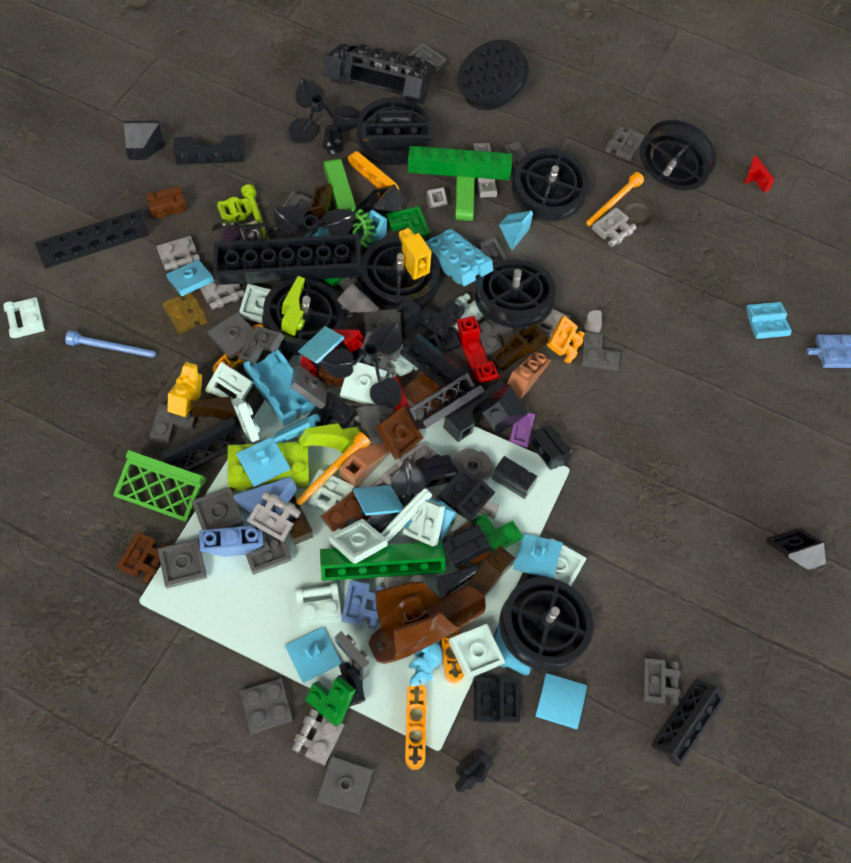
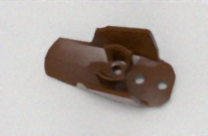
M411 581L378 590L375 593V602L380 628L371 635L369 647L379 663L386 664L406 658L436 643L483 614L486 609V599L478 590L470 586L440 598L424 581Z

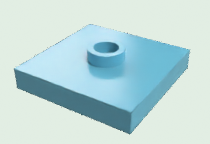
M199 260L166 274L170 283L181 296L214 281L213 276Z

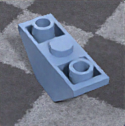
M291 477L281 478L276 482L263 484L252 490L242 491L233 497L240 508L252 513L257 503L264 507L268 501L262 499L265 491L270 494L274 493L279 496V499L289 503L297 491V486ZM276 506L272 509L276 514L283 512L282 509Z
M256 526L199 531L200 551L222 557L245 555L263 546L262 530Z

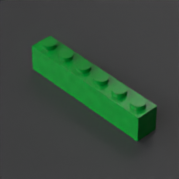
M420 146L409 147L408 173L510 180L512 153Z
M438 541L437 546H431L424 542L390 544L355 564L337 548L320 549L321 581L445 573L443 541Z

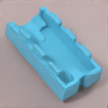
M452 228L425 242L435 253L439 262V268L441 267L448 276L451 275L457 284L466 286L476 280V275L479 274L480 277H483L493 271L492 260Z
M278 348L276 352L269 354L259 363L255 362L254 365L250 364L249 361L244 363L246 373L254 382V385L283 427L297 420L296 416L300 413L304 416L316 407V405L290 387L293 368Z

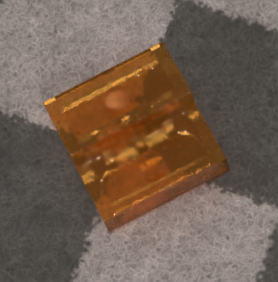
M421 373L403 389L406 399L416 404L442 387L427 375ZM446 391L444 398L449 400L451 395ZM433 398L430 408L437 409L439 400Z

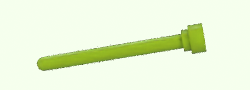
M251 184L243 186L241 188L244 198L249 199L255 220L258 223H264L255 200L256 190ZM266 227L260 228V233H261L262 239H264V235H265V230H264V228H266Z

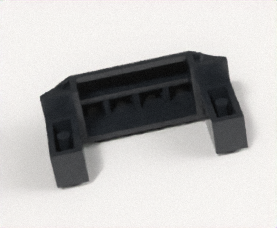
M340 44L325 55L323 76L330 77L332 82L348 86L351 83H356L404 95L405 100L424 104L429 90L432 67L420 60H416L414 56L408 55L404 57L400 56L401 54L398 52H385L382 48L371 49L365 44H360V46Z

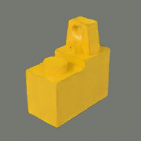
M409 228L400 231L399 238L402 242L404 265L411 277L415 280L429 274L431 250L419 233L414 234Z
M189 362L183 365L176 384L168 393V412L186 417L191 410V401H196L201 397L202 374H198L197 365L190 364Z

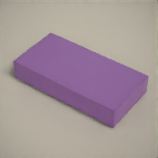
M528 412V415L513 424L509 442L527 449L535 414Z

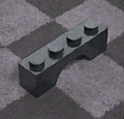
M226 135L221 143L210 147L197 144L192 137H174L176 164L245 162L243 135Z
M502 380L496 384H491L483 393L446 415L443 428L457 442L472 434L475 424L473 416L481 412L477 405L506 386V384Z

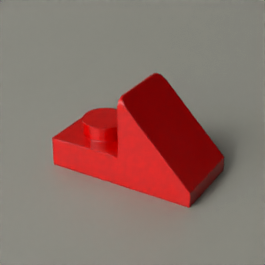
M754 156L748 168L744 184L756 181L763 192L769 191L775 179L760 159Z

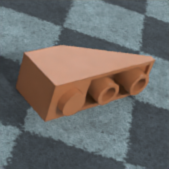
M534 352L512 372L507 384H510L518 398L521 399L530 390L551 360L542 353Z
M385 443L368 445L366 448L358 450L340 467V478L353 485L354 488H357L391 452Z

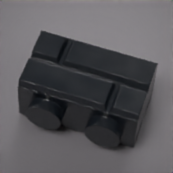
M551 425L532 432L529 443L550 470L568 464L572 455L571 448L563 442L560 434Z
M436 454L431 458L421 457L415 461V465L425 477L424 488L447 484L459 472L449 455L440 456Z
M503 456L493 471L492 479L523 499H526L535 486L538 476Z
M471 524L465 527L463 533L450 535L445 539L446 542L442 543L455 568L492 549L479 524L476 526Z

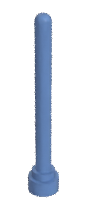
M69 330L66 334V344L71 346L85 344L150 358L156 356V352L153 350L83 337L77 331Z

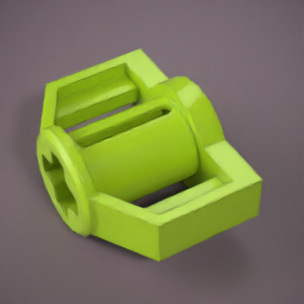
M231 197L226 201L217 203L222 219L243 222L252 215V207L248 198L239 199ZM241 206L245 207L246 213L242 212ZM225 208L229 209L231 215L226 214Z

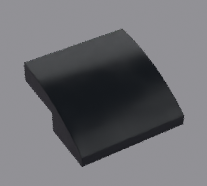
M463 467L437 497L456 511L457 514L471 521L496 492L482 479L478 481Z
M499 677L497 679L474 678V721L519 723L520 679Z

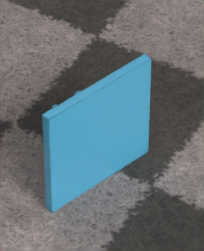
M325 326L298 352L317 364L344 339V336Z
M273 437L236 453L254 487L290 470Z
M391 485L353 488V492L366 516L397 513L404 509Z
M524 533L513 570L553 578L563 542Z
M324 627L285 645L303 683L341 664Z

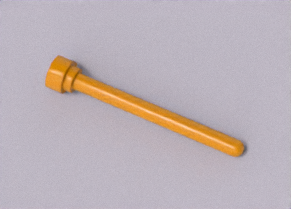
M634 172L629 177V182L587 220V226H592L633 187H639L644 182L642 174Z
M359 432L354 437L353 444L296 499L298 505L304 504L358 449L366 448L371 443L362 432Z

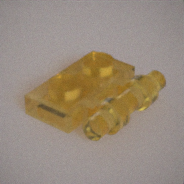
M191 293L185 295L186 300L184 301L178 296L162 303L178 334L195 328V320L199 321L201 325L207 323L206 314L199 308V302ZM190 308L193 312L189 313L187 309Z

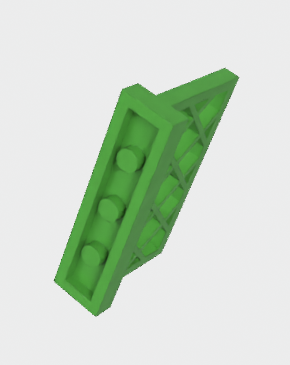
M128 450L126 455L128 459L113 496L188 522L193 510L192 501L197 499L201 486H204L207 478ZM131 465L138 466L141 474L131 478L129 474ZM155 472L159 480L149 485L145 475ZM142 477L146 487L136 491L133 481ZM172 478L177 487L167 491L164 481ZM130 483L133 493L127 496L121 495L122 487ZM161 484L164 493L154 497L151 488ZM187 485L194 486L193 494L185 497L182 488ZM148 489L151 499L141 502L138 494ZM179 490L182 500L173 504L169 494ZM166 496L170 506L161 509L156 500ZM185 503L187 510L184 517L177 514L175 506Z

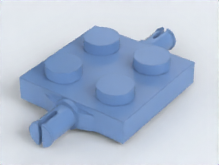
M817 334L815 338L817 348L806 349V355H817L823 368H851V335Z

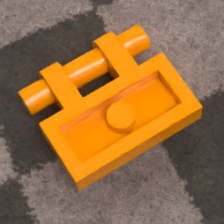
M563 316L559 319L547 346L559 356L565 354L564 361L571 363L578 354V347L584 341V332L578 331L576 333L575 331L578 326L566 316Z

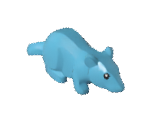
M439 641L414 654L416 658L408 666L410 669H415L414 675L410 678L411 687L426 684V681L432 680V670L439 666L443 659Z

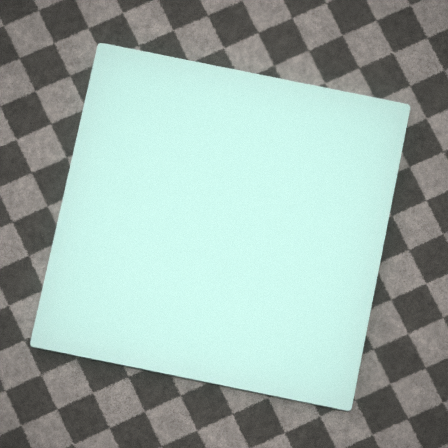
M294 354L289 361L292 368L297 364L300 365L302 355ZM320 362L314 365L318 372L321 367ZM327 387V393L330 391L342 401L356 402L340 397V387ZM405 396L410 407L419 402ZM264 401L253 418V421L257 423L260 433H258L259 440L251 442L245 434L242 437L246 444H258L271 437L274 439L277 431L305 419L311 412L304 416L300 413L296 416L297 420L283 427L268 403ZM417 408L414 410L418 419L423 418L425 409ZM444 417L426 429H419L423 439L409 451L425 442L440 456L449 455L452 461L464 449L473 448L475 451L485 452L492 463L490 477L485 483L496 492L489 501L500 505L495 519L488 517L492 525L497 529L513 520L522 535L525 533L537 537L540 536L570 470L568 467L558 466V468L550 470L538 454L475 426L472 434L457 442L443 428ZM332 418L327 425L336 424L338 422ZM353 423V426H362L361 423ZM301 435L293 439H290L284 443L299 442L298 440L301 437ZM308 446L310 483L319 469L325 472L343 453L329 447ZM390 453L357 488L369 487L381 479L382 474L396 465L398 459L395 460ZM503 456L538 476L535 486L526 499H523L492 479L493 471ZM228 460L205 496L229 488ZM469 464L468 470L475 471L477 466ZM340 468L332 476L341 479ZM449 483L427 489L443 490ZM297 488V491L294 494L296 499L307 488ZM232 491L233 496H234V495H237V494H240V493L242 492V491ZM324 495L320 497V499L329 502L331 499ZM308 501L300 505L313 531V538L294 545L290 534H288L285 543L292 561L253 575L246 555L222 557L202 552L207 579L166 589L160 566L141 596L140 604L308 688H311L312 683L319 681L330 691L334 680L338 675H341L339 666L303 683L285 645L324 627L341 663L343 661L349 662V658L335 643V636L340 631L345 636L349 634L356 643L354 646L359 652L363 650L370 658V661H368L370 663L369 676L363 680V692L366 701L349 708L406 736L407 689L410 685V678L415 673V669H410L408 666L416 658L414 654L391 663L383 664L377 662L369 647V640L371 635L380 628L379 621L376 629L368 627L369 619L366 618L363 619L362 626L343 623L341 620L300 626L296 597L297 588L304 590L330 586L331 583L337 582L341 614H343L350 580L370 584L369 592L375 593L377 586L385 589L384 578H388L321 581L320 549L336 548L330 543L329 536L340 531L338 528L336 531L331 532L320 515L325 512L324 509L318 506L313 507L309 505ZM237 504L244 521V525L239 527L254 526L247 521L251 513L240 508ZM362 509L359 511L361 516L365 514ZM196 512L190 518L175 544L199 539L200 542L199 531L202 528ZM456 513L454 522L450 525L445 536L453 535L455 530L470 521ZM478 513L473 519H475V518H477V517H479V516H481V515H483V514ZM352 517L345 524L349 526L356 521ZM403 526L387 545L422 542L403 534L405 529ZM522 540L506 548L515 557V561ZM264 545L261 546V547H259V548H257V549H255V550H253V551H256V550H258V549L264 548ZM445 549V573L425 574L427 586L440 598L441 596L436 586L438 577L459 571L458 568L453 566ZM469 561L466 563V566L468 568L473 566V564ZM485 561L477 565L478 570L482 567ZM514 564L485 596V612L459 628L460 634L487 624L492 636H494L499 625L501 609L510 593L517 586L523 573L513 570ZM465 583L464 585H462L461 587H459V588L456 589L455 591H458V590L464 588L467 583ZM332 594L303 598V601L308 603L333 598ZM367 600L365 610H372V601ZM455 632L451 633V634L448 635L447 637H452V636H454V635H455ZM451 647L446 650V654L449 657H456ZM443 659L440 665L432 670V680L426 681V684H423L427 692L426 746L435 751L441 750L474 679L472 677L466 680L464 676L459 683L451 684L445 678ZM458 661L452 663L453 668L452 671L449 673L453 674L454 678H457L458 674L460 673L456 672L455 664L458 663ZM415 688L414 692H411L415 696L414 703L410 702V705L416 703L423 705V703H418L419 694L423 693L419 692V688ZM413 709L410 712V717L413 720H419L422 717V712L419 709ZM412 731L409 734V737L417 742L422 739L419 731Z

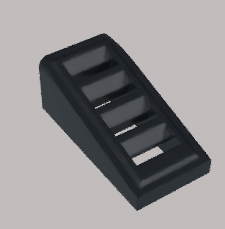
M474 565L438 577L436 586L441 598L449 595L471 580L477 573V566Z

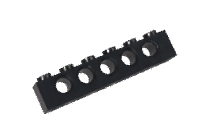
M139 209L35 242L42 263L45 269L149 236Z

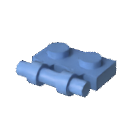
M350 580L341 622L362 626L363 619L366 618L369 619L368 627L376 629L379 620L376 610L375 593L384 588L377 586L375 593L369 592L370 584ZM367 600L373 602L372 610H365Z

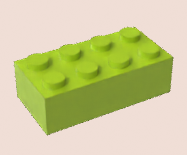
M300 442L276 443L290 470L254 487L236 453L255 444L228 445V485L231 491L252 490L263 484H270L281 478L288 477L292 478L297 488L309 487L308 446H301Z

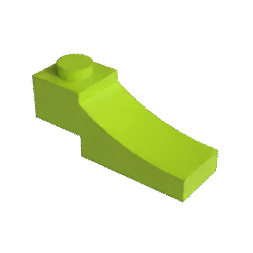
M300 276L294 282L282 307V314L285 316L282 319L281 331L295 336L298 330H302L305 323L303 319L304 311L300 310L299 305L305 278Z
M336 423L306 428L298 441L301 446H324L344 453L353 444L354 437L360 431L358 427L341 429L340 425Z

